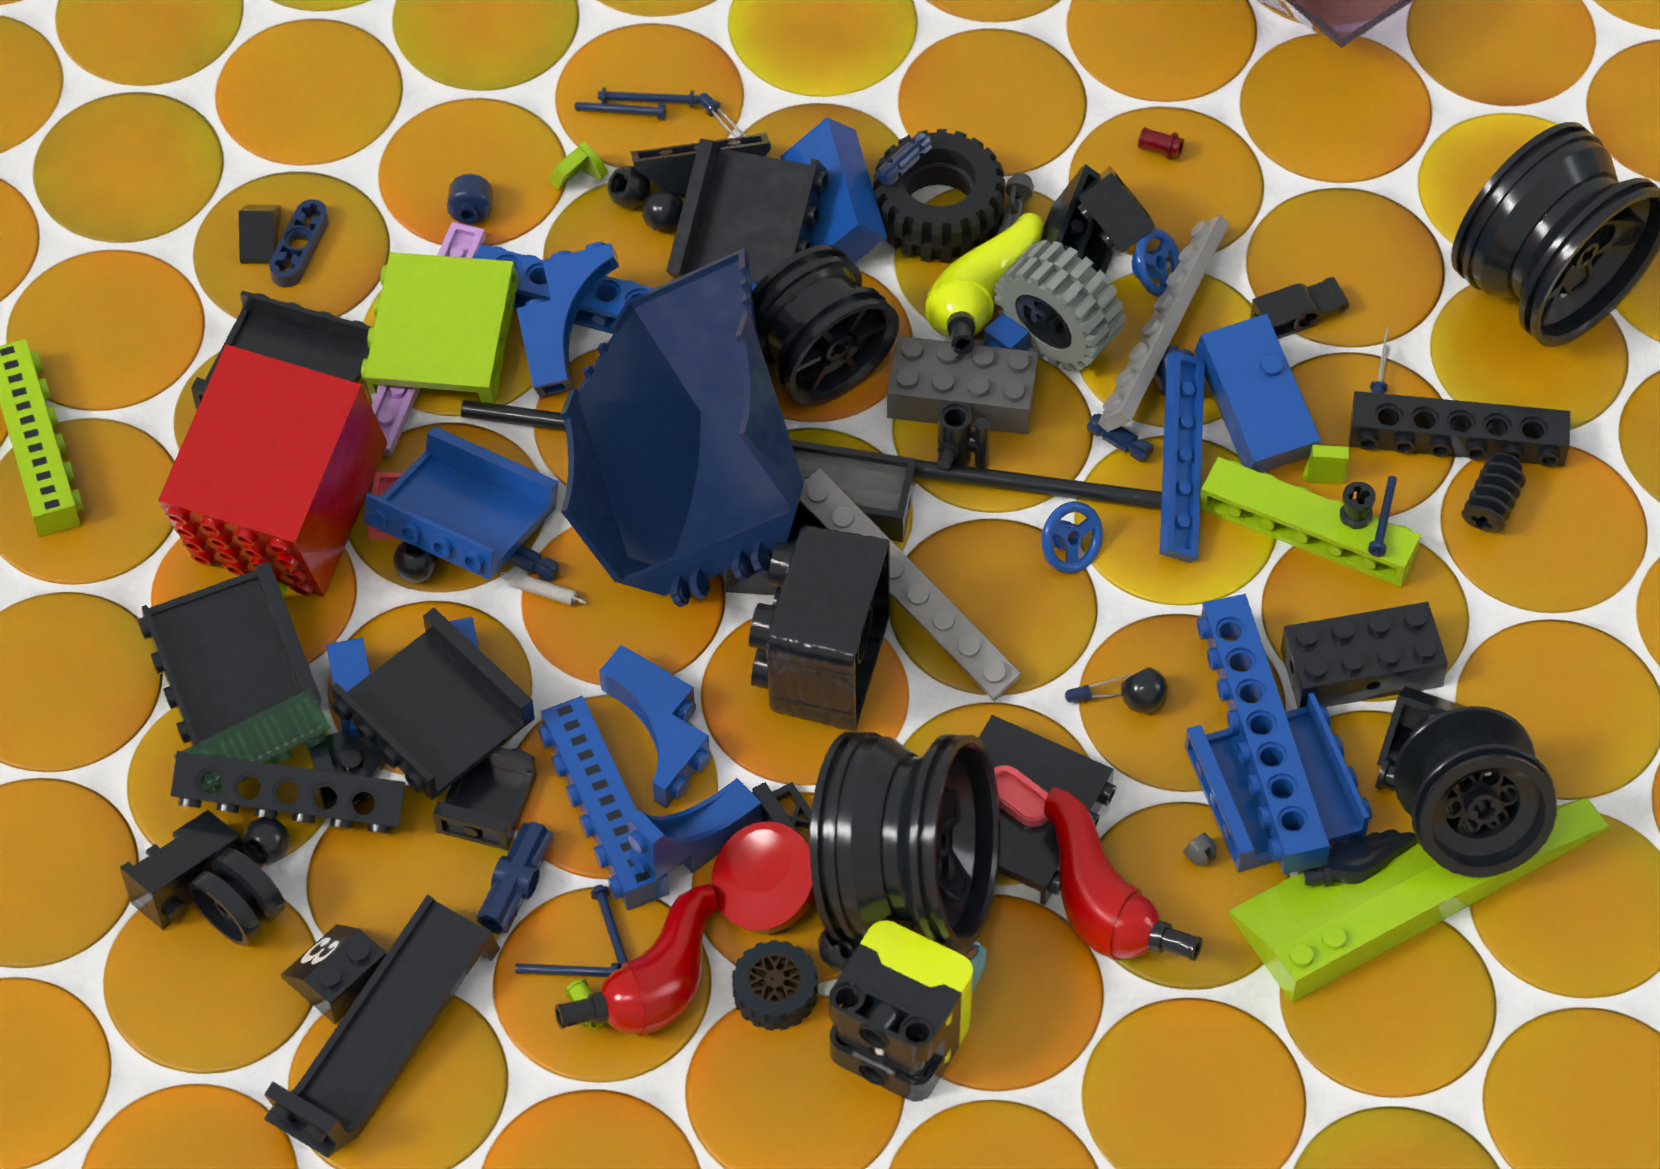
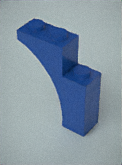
M595 242L585 246V250L573 253L571 251H559L552 254L551 258L542 260L551 300L533 299L526 302L524 307L516 308L533 388L539 397L574 389L569 364V346L573 324L579 309L591 290L605 276L619 267L617 253L611 243Z
M620 645L599 670L601 690L628 707L648 730L658 754L657 769L653 779L654 801L667 808L675 798L679 799L684 795L689 786V780L696 771L701 772L709 763L711 758L709 735L687 723L696 710L694 687L625 646Z
M736 778L706 800L675 814L650 816L639 809L628 818L629 835L627 838L631 847L630 860L639 872H647L655 881L677 865L684 864L694 873L716 857L723 845L736 832L751 824L762 822V803Z

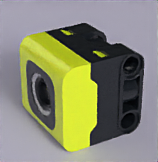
M884 920L874 923L869 928L829 993V1014L834 1024L829 1034L830 1057L833 1062L907 1100L915 1102L928 1098L970 1028L973 967L970 960L895 922ZM843 1041L851 1046H844L839 1042ZM909 1075H912V1076H921V1075H923L924 1078H922V1079H920V1080H913V1079H910L908 1076H909Z

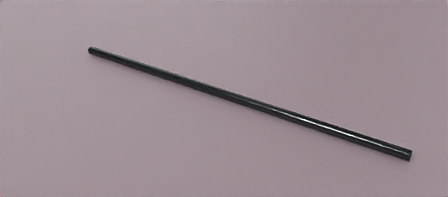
M463 400L461 417L566 431L564 419L560 415L561 412ZM916 459V478L1161 510L1162 492L955 464H951L950 468L944 469L939 467L936 462Z

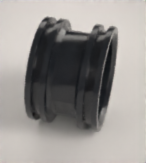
M819 245L797 252L773 268L753 289L757 335L765 362L775 364V377L778 383L787 390L789 396L801 405L814 406L824 404L841 397L858 386L888 355L899 331V316L896 309L876 289L862 287V275L858 267L837 246Z

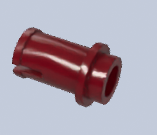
M1146 127L1142 129L1138 140V148L1164 154L1169 160L1173 157L1179 158L1184 146V139L1180 138L1178 133L1174 132L1172 135L1150 130Z

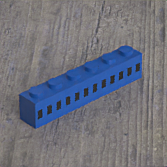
M583 696L542 710L543 726L538 727L540 739L545 748L551 747L555 756L551 757L557 776L559 778L565 776L569 786L565 787L567 797L573 808L579 806L583 816L579 817L580 824L586 838L592 836L597 846L593 847L600 868H608L611 875L608 878V884L614 898H621L628 911L669 895L667 873L655 881L647 872H639L630 860L631 847L627 838L629 835L628 818L637 810Z

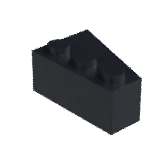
M206 810L174 831L172 836L175 839L162 848L154 844L146 849L148 857L136 865H132L128 861L120 866L131 904L162 930L171 922H177L184 916L188 907L193 903L187 893V885L203 871L213 873L211 862L228 847L245 854L240 835L209 810Z

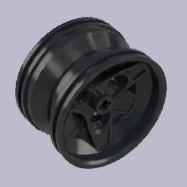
M1577 122L1560 123L1544 130L1525 143L1503 163L1484 185L1458 228L1451 253L1452 266L1458 275L1466 279L1470 285L1478 290H1483L1491 296L1519 298L1520 325L1541 345L1555 347L1566 344L1589 331L1614 310L1635 287L1660 250V188L1647 178H1633L1619 182L1612 157L1608 150L1604 148L1601 140Z
M844 732L833 741L821 765L814 793L810 825V867L815 902L821 921L829 935L836 941L861 943L869 928L874 923L884 920L895 922L903 927L915 921L928 939L946 947H968L978 939L985 927L994 899L1001 840L1000 804L995 771L990 755L978 737L974 735H941L921 757L894 738L884 737L875 732Z

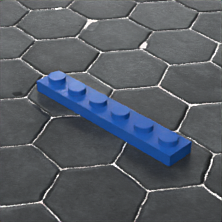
M1174 351L1167 355L1159 554L1190 563L1198 559L1205 360Z

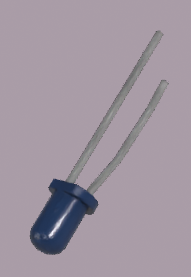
M707 93L699 95L698 102L707 110L706 113L709 116H715L734 138L737 136L724 124L717 115V112L743 136H747L719 109L721 104L718 101H714Z
M1387 327L1378 382H1371V393L1385 394L1388 389L1387 383L1382 382L1388 345H1386Z
M1134 674L1068 689L1065 692V699L1068 703H1074L1085 699L1086 701H1091L1092 697L1121 695V692L1111 695H1092L1090 687L1125 679Z

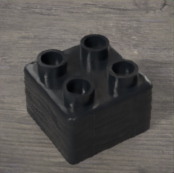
M803 526L799 531L795 544L778 541L772 554L768 583L769 585L777 586L772 605L757 604L749 632V647L757 648L752 668L751 685L768 689L769 706L776 713L787 714L788 716L856 732L890 618V540L815 526Z

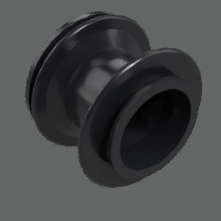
M1478 706L1455 708L1440 713L1417 728L1403 744L1397 756L1394 768V788L1397 798L1404 810L1412 817L1415 837L1422 849L1441 867L1452 873L1468 877L1499 875L1527 862L1548 840L1557 816L1554 783L1546 767L1536 758L1534 746L1527 731L1515 718L1489 707ZM1487 772L1492 773L1490 775L1484 776Z

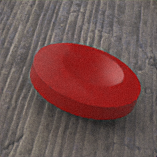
M759 822L736 832L721 848L712 870L711 885L714 889L717 907L720 912L738 927L759 934L781 931L798 921L809 909L815 898L811 878L810 843L808 840L789 826L777 822Z

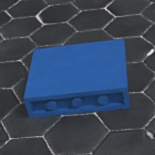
M434 426L427 433L426 451L381 497L371 493L366 495L364 523L490 580L556 509L559 481Z
M1314 692L1308 694L1307 706L1285 713L1329 845L1331 846L1339 842L1348 841L1355 835L1365 836L1368 822L1372 819V811L1368 800L1365 797H1360L1357 790L1358 780L1353 767H1347L1343 759L1344 749L1339 736H1333L1330 730V717L1325 705H1319ZM1202 725L1187 728L1185 750L1237 872L1273 863L1268 846V839H1271L1268 828L1262 829L1258 817V807L1261 805L1258 796L1252 797L1249 791L1247 775L1250 772L1247 764L1242 765L1239 760L1237 743L1240 741L1237 732L1231 733L1228 728L1205 735ZM1260 730L1254 731V733L1260 735L1267 734L1266 732ZM1273 762L1264 763L1267 766H1277ZM1284 794L1274 795L1277 798L1281 799L1288 798V796ZM1294 826L1285 827L1287 830L1290 831L1299 830L1297 827Z

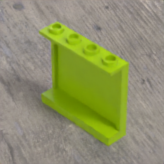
M390 252L387 265H383L381 269L380 280L383 286L381 296H377L374 303L375 326L370 327L368 332L369 356L368 359L363 360L361 366V377L366 381L371 394H377L378 385L477 392L481 402L496 403L519 282L514 262Z

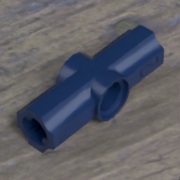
M533 821L531 823H523L508 855L501 856L495 866L491 879L492 887L477 915L478 923L493 933H508L524 899L529 900L537 887L540 867L554 841L553 833L547 830L544 825Z

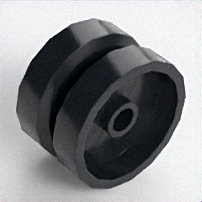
M228 847L211 862L213 873L201 872L187 885V893L199 912L217 931L233 943L244 947L261 932L260 921L269 923L285 909V900L271 878L255 862L240 851Z

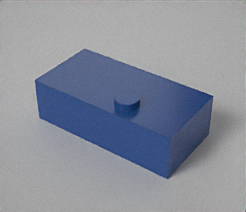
M826 117L782 154L780 158L809 165L811 158L818 159L827 169L826 172H828L829 176L826 191L820 195L818 203L820 216L817 225L812 226L809 238L812 243L811 247L819 245L837 246L855 264L886 239L887 234L856 130Z
M1268 314L1201 334L1194 351L1197 358L1205 360L1206 380L1241 464L1262 473L1308 458L1312 445H1319L1321 439Z

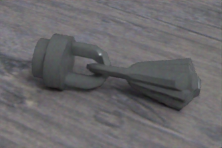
M1016 173L1008 179L1005 191L1010 196V203L1006 208L1003 221L995 236L1015 224L1021 216L1025 200L1032 197L1034 184L1030 176L1024 173ZM1012 208L1016 211L1015 215H1010Z

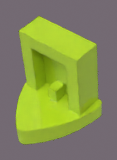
M582 142L554 168L549 182L559 190L581 170L599 180H602L608 174V171L586 142Z
M1312 445L1302 479L1307 482L1322 484L1345 483L1347 479L1346 468L1349 461V447Z

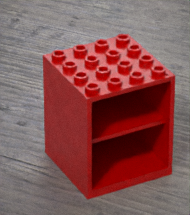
M225 344L158 502L166 513V517L174 526V530L183 541V545L189 551L191 558L203 565H211L214 562L223 565L227 571L233 574L243 575L245 572L255 571V566L269 561L277 582L291 586L293 591L304 596H311L312 593L325 596L388 442L361 384Z

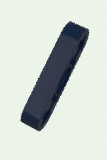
M314 199L306 200L296 208L269 263L271 278L276 285L292 287L302 279L329 223L326 206L321 201ZM306 218H311L309 222V228H307ZM297 238H304L308 241V244L302 248L290 246V243ZM289 258H290V259H291V267H292V269H287V270H286V268H287V266H288V264H289Z

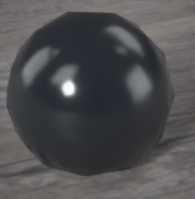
M622 166L616 169L609 178L608 194L612 201L621 208L634 209L641 206L647 196H649L650 180L634 169V166Z
M659 189L647 196L642 205V216L646 225L653 230L678 226L684 202L680 196L667 189Z
M403 541L398 545L393 555V564L396 573L401 578L410 583H422L434 576L439 566V557Z
M1148 667L1132 675L1121 684V695L1124 703L1131 710L1148 714L1157 711L1164 705L1168 696V685L1165 677L1158 670Z
M261 817L256 819L243 832V849L246 855L257 864L271 865L278 862L286 855L289 849L290 836L287 828L276 818Z

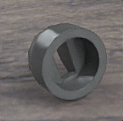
M1206 832L1196 837L1183 850V854L1192 863L1199 866L1209 864V860H1214L1217 853L1213 840Z

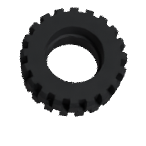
M937 129L934 133H928L927 130L919 131L924 132L932 139V148L925 155L920 156V159L903 175H898L899 178L892 185L886 186L878 180L877 169L885 162L890 163L888 159L907 142L912 143L910 141L911 137L908 135L900 139L898 146L894 144L884 152V157L879 159L876 165V174L873 176V190L887 234V242L895 249L901 247L902 253L912 258L914 255L920 256L922 261L932 262V259H941V263L951 262L953 257L959 256L960 258L987 240L994 238L1004 217V171L1001 163L996 161L997 156L988 147L984 149V143L974 137L970 140L966 138L967 135L959 131H956L955 134L947 133L946 129ZM945 185L960 190L967 197L952 205L931 206L917 201L911 195L927 186Z

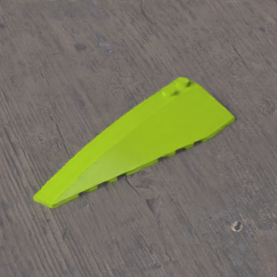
M1588 798L1557 805L1554 828L1542 848L1524 864L1499 875L1468 877L1452 873L1441 867L1422 849L1419 843H1416L1396 856L1376 875L1363 882L1346 884L1332 881V886L1325 887L1324 884L1305 886L1302 873L1292 876L1228 911V915L1293 1003L1609 829V825Z

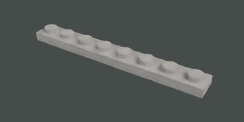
M1221 215L1208 221L1202 220L1192 229L1190 233L1192 238L1188 246L1179 254L1178 259L1180 262L1167 278V287L1163 295L1156 300L1153 306L1155 311L1151 319L1141 329L1143 335L1139 343L1130 351L1128 355L1130 360L1126 368L1118 375L1116 379L1117 386L1113 394L1103 404L1104 412L1098 424L1107 432L1131 422L1229 226V223Z
M820 468L804 481L799 502L824 528L890 540ZM890 540V595L993 701H996L1021 677V673Z

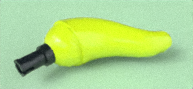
M1023 214L1015 224L955 260L941 273L928 292L925 317L934 331L952 339L951 346L952 348L954 347L955 353L965 355L972 352L975 345L973 337L985 329L993 317L994 297L997 295L994 292V286L998 283L997 280L1033 243L1037 242L1039 244L1044 235V225L1041 217L1037 214Z

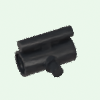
M949 402L943 405L938 412V460L936 463L941 468L948 469L951 464L967 466L971 460L972 452L975 453L976 467L987 468L989 465L990 422L987 418H979L976 420L975 430L972 429L973 408L967 403Z

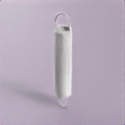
M508 572L500 573L501 578L510 582V586L570 606L574 604L575 600H579L578 602L582 604H587L586 601L576 598L577 591L575 590L573 591L518 572L514 576ZM502 574L511 575V580L505 579Z

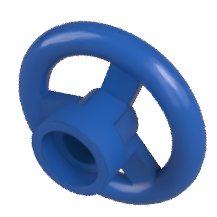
M1153 228L1137 241L1135 254L1132 258V270L1150 294L1160 297L1167 287V255L1169 254L1171 261V273L1176 269L1180 260L1178 259V248L1172 237L1161 229ZM1158 239L1161 241L1157 250L1146 251L1150 240ZM1157 277V278H1158V281H1159V284H1160V287L1157 286V285L1151 280V278Z
M1067 502L1057 507L1048 517L1042 531V550L1047 562L1054 569L1062 573H1076L1088 567L1098 555L1102 545L1103 529L1101 520L1096 511L1083 502ZM1072 512L1081 513L1086 517L1079 525L1062 520L1061 518ZM1092 530V540L1089 549L1078 560V546L1081 544L1083 536ZM1053 547L1066 551V562L1057 557Z

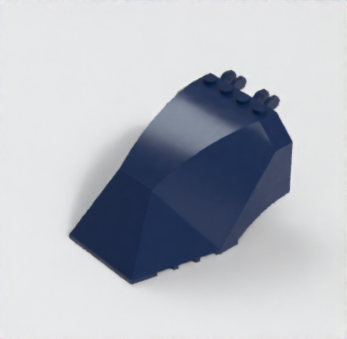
M742 248L628 300L610 327L614 332L608 344L604 342L598 346L599 358L593 367L590 365L584 368L582 371L586 377L578 390L576 388L570 390L560 414L565 422L568 447V481L561 510L562 514L614 582L663 596L671 594L670 597L678 607H683L689 603L688 600L691 598L690 590L698 600L707 597L710 590L708 578L714 579L732 568L731 571L735 579L739 582L749 579L752 572L751 564L757 573L767 572L771 563L769 553L773 554L778 541L788 542L804 485L759 344L749 256L746 249Z

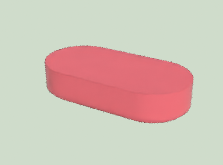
M1001 765L994 768L1000 807L1026 826L1037 827L1045 824L1049 820L1044 814L1048 793L1014 767Z

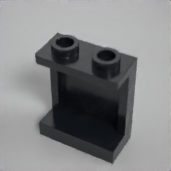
M500 747L450 786L444 803L437 802L433 812L436 833L508 851L537 776L535 758L520 749L508 750Z

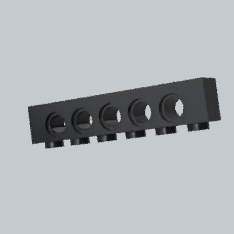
M1354 391L1349 447H1359L1364 450H1391L1399 453H1424L1437 457H1467L1472 460L1486 459L1490 454L1498 452L1512 455L1520 463L1540 464L1545 467H1565L1570 443L1571 411Z
M177 751L170 796L178 797V805L201 808L202 801L217 803V811L239 813L240 806L255 808L254 816L277 818L278 811L293 813L292 821L315 824V818L318 816L331 818L330 826L353 829V822L355 821L369 823L368 831L390 834L391 826L399 827L406 782ZM209 772H217L223 779L221 790L215 794H208L202 788V779ZM247 777H255L261 784L259 795L253 799H246L240 793V784ZM285 782H292L299 789L298 799L292 804L282 803L277 796L278 788ZM330 787L337 794V802L330 809H321L315 802V795L321 788ZM362 792L371 794L375 800L374 809L365 815L357 813L353 808L355 796Z

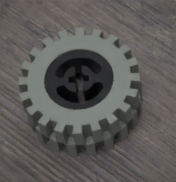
M1042 240L1039 244L1037 242L1033 243L997 280L998 283L994 286V292L997 293L994 297L995 303L1002 306L998 311L1000 314L1004 313L1029 331V345L1035 349L1034 352H1038V357L1042 358L1045 355L1048 357L1049 364L1057 367L1061 363L1066 370H1072L1073 367L1076 370H1082L1123 329L1124 325L1122 323L1125 321V313L1120 310L1124 306L1121 299L1114 298L1117 290L1113 284L1107 285L1104 279L1107 276L1101 269L1096 272L1091 267L1093 264L1091 260L1087 257L1083 260L1080 259L1078 251L1071 247L1064 250L1062 243L1054 241L1050 245L1048 240Z

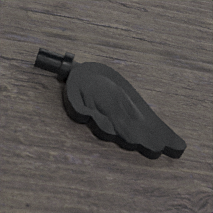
M1390 829L1382 833L1373 832L1366 836L1355 835L1347 842L1336 843L1329 850L1327 865H1322V869L1303 871L1305 886L1324 884L1325 887L1332 886V881L1346 884L1363 882L1376 875L1396 856L1415 845L1417 840L1413 832L1399 833L1397 830Z

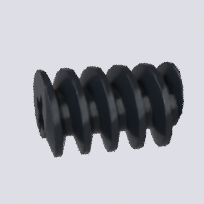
M1498 452L1492 453L1486 458L1479 477L1475 481L1474 488L1470 492L1469 499L1465 502L1464 510L1461 511L1462 518L1469 525L1490 533H1500L1505 529V521L1511 515L1510 510L1515 507L1516 499L1521 494V488L1526 483L1525 475L1521 472L1522 465L1520 461L1512 455Z

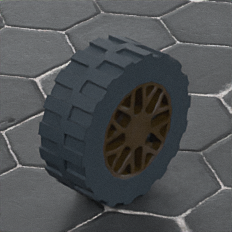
M770 940L768 943L761 942L755 944V947L752 949L748 948L744 952L743 957L737 960L735 964L736 969L733 970L732 974L733 998L737 1010L741 1011V1016L746 1021L749 1020L752 1022V1025L758 1028L759 1026L764 1027L766 1030H785L789 1026L800 1024L803 1018H807L811 1014V1009L813 1006L815 1007L817 1002L816 966H813L812 958L809 955L807 956L802 948L799 946L795 947L790 942L784 941L783 943L777 942V940Z

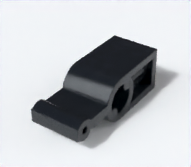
M1329 277L1320 283L1308 287L1305 284L1298 283L1253 298L1250 318L1268 314L1277 338L1281 339L1313 327L1319 322L1321 317L1335 312H1344L1349 309L1350 303L1336 279Z

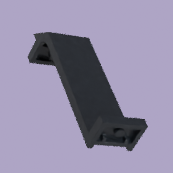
M427 894L296 1087L289 1091L274 1081L270 1084L264 1095L272 1107L264 1120L326 1158H329L356 1139L478 958L483 956L493 961L500 948L492 932L445 907Z

